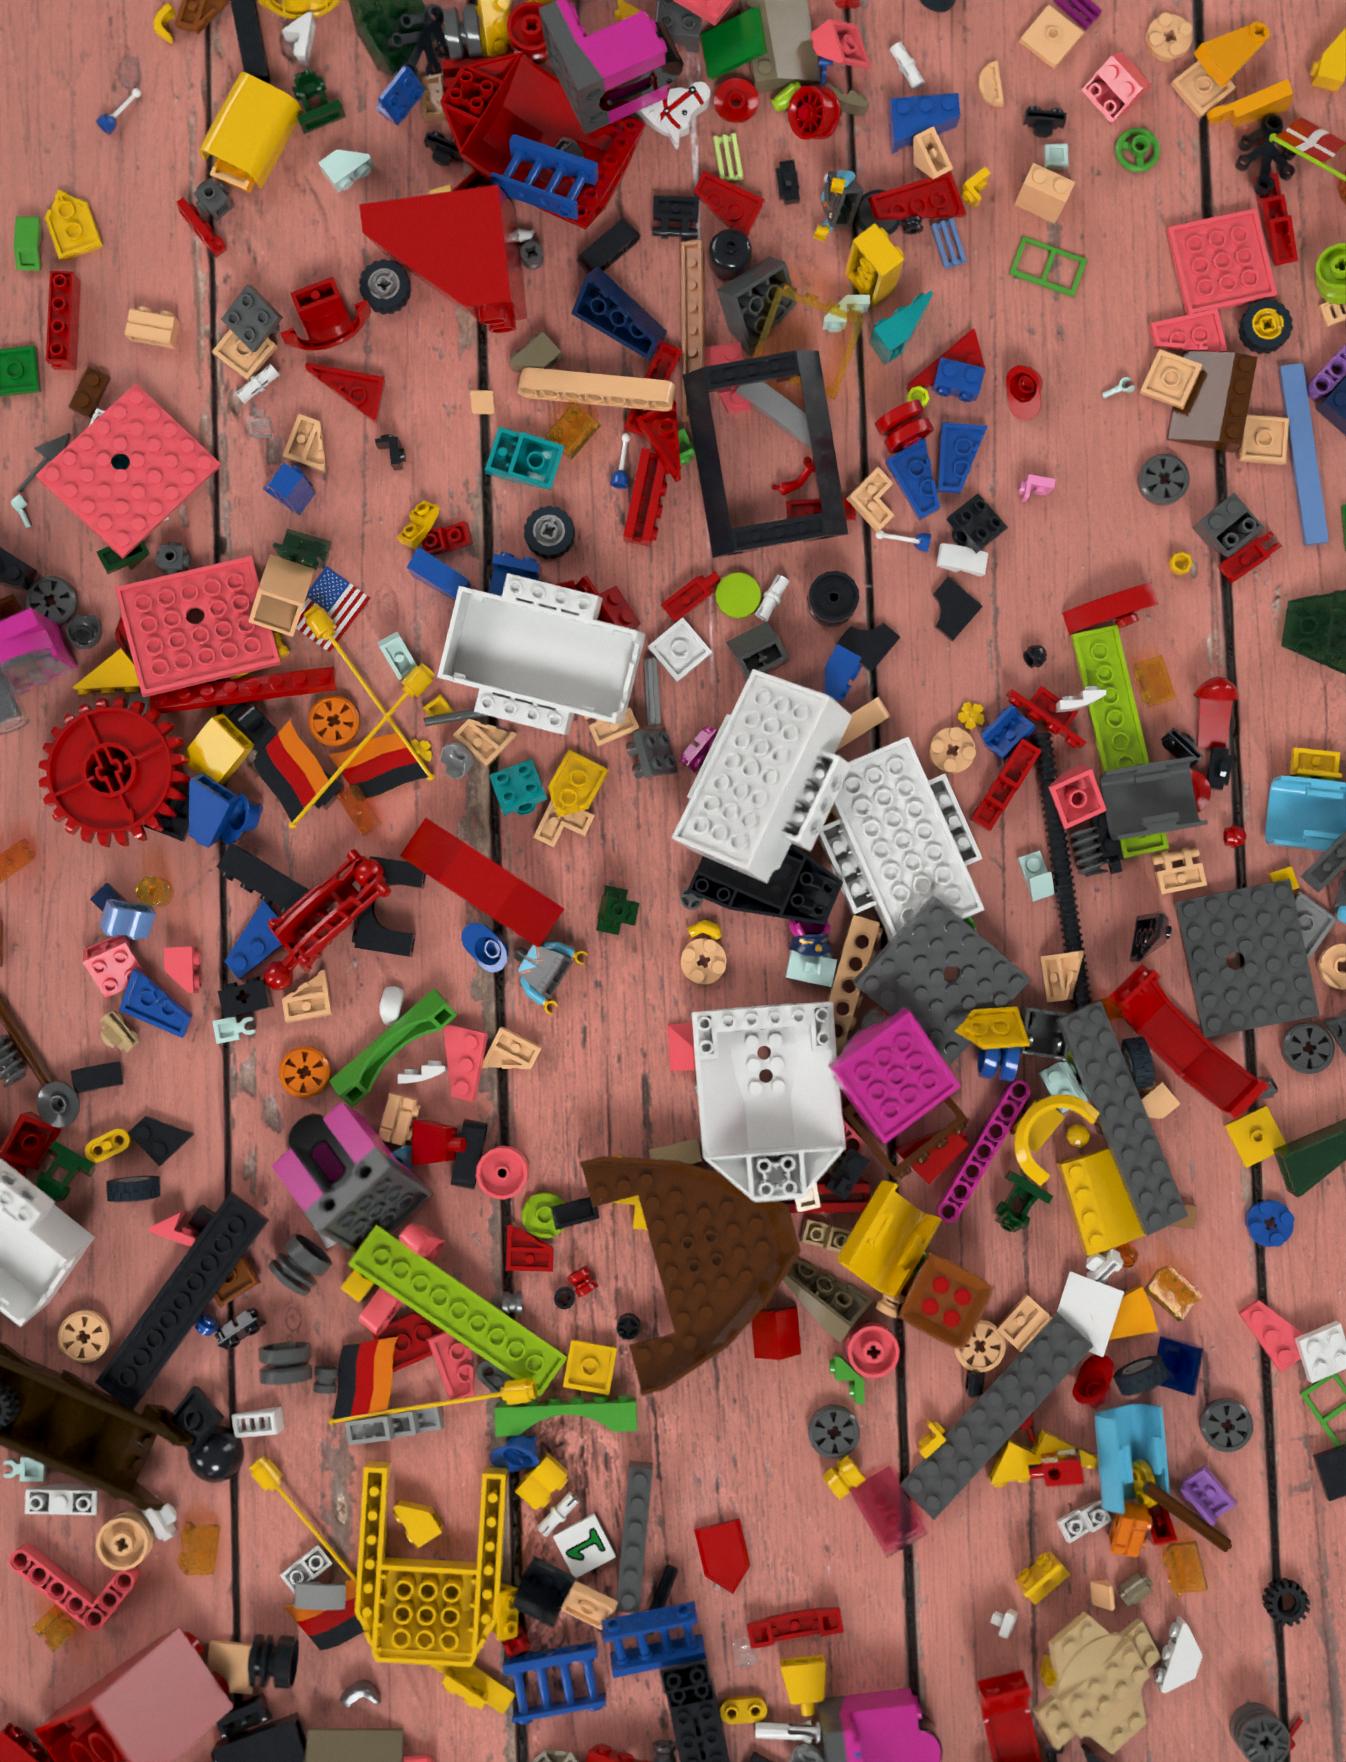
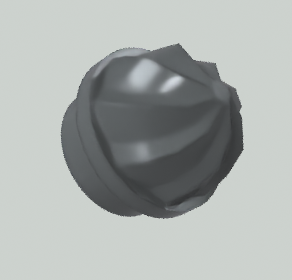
M1270 1075L1265 1078L1263 1076L1259 1078L1269 1085L1259 1097L1262 1099L1273 1098L1274 1094L1279 1092L1273 1078Z

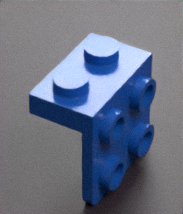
M404 65L380 95L378 99L379 104L376 106V110L397 126L407 117L408 112L426 91L409 66Z
M501 552L500 555L494 554L492 561L494 570L489 593L502 596L507 573L539 581L540 564L536 563V559L530 557H523V560L514 558L513 554Z

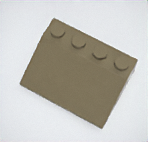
M740 0V14L755 6L760 8L767 53L749 62L752 83L757 92L781 90L791 82L794 84L797 81L800 86L821 83L817 54L812 47L813 42L810 36L812 26L807 0Z
M308 1728L304 1762H402L403 1729Z

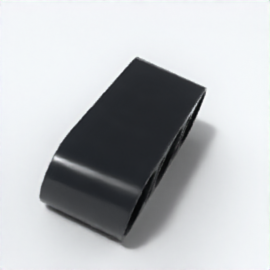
M623 218L584 250L577 258V263L587 274L596 266L604 272L639 241L641 235L626 218Z
M464 1119L460 1138H465L467 1145L464 1152H457L451 1185L474 1190L477 1181V1165L482 1157L488 1123Z

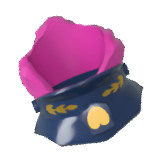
M789 920V929L793 934L791 941L788 943L789 950L812 957H821L831 952V943L828 941L831 925L828 923V920L825 925Z

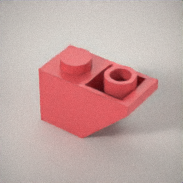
M197 947L164 948L165 972L188 993H199V988L202 987L201 974H198V965L201 964V953L197 951Z

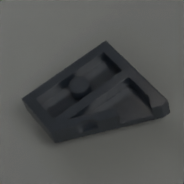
M149 1116L141 1119L128 1132L158 1166H162L194 1135L190 1131L174 1127V1125L160 1122Z

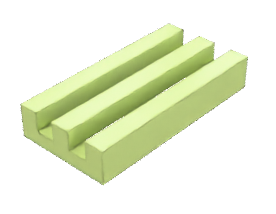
M731 133L730 136H727V134L722 135V137L713 136L719 177L727 182L743 180L736 133ZM728 142H732L737 175L733 174ZM720 143H723L725 157L729 176L726 177L724 175L722 157L719 146Z

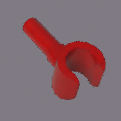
M1300 1717L1297 1718L1288 1730L1291 1743L1289 1751L1296 1746L1292 1737L1303 1723Z

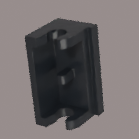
M262 1693L233 1705L234 1707L216 1724L221 1737L225 1740L255 1725L266 1723L273 1717Z

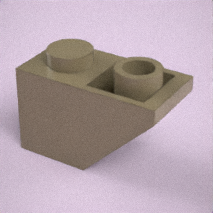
M542 332L539 335L535 334L527 342L528 345L522 350H516L511 355L509 364L513 372H521L526 367L551 369L562 360V353L549 337Z

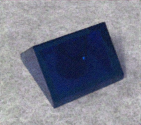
M1160 1337L1157 1356L1162 1357L1169 1372V1378L1160 1386L1195 1396L1204 1349L1193 1342Z

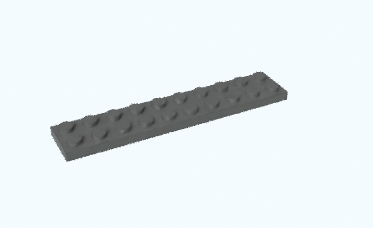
M1097 1000L1058 1018L1057 1022L1090 1103L1100 1112L1097 1120L1143 1233L1150 1235L1187 1217V1211L1102 1002Z
M1057 1312L1026 1348L945 1434L946 1441L928 1458H924L899 1486L935 1520L1087 1354L1093 1345Z

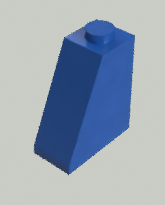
M419 547L407 565V569L412 577L456 601L459 586L472 589L469 579Z
M203 772L193 777L189 782V836L194 838L198 844L209 848L219 841L240 797Z

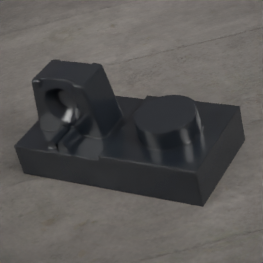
M849 1147L825 1188L846 1200L870 1160Z

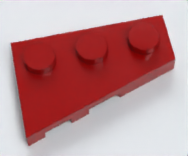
M704 170L693 191L694 195L699 197L729 229H737L747 237L765 202V199Z

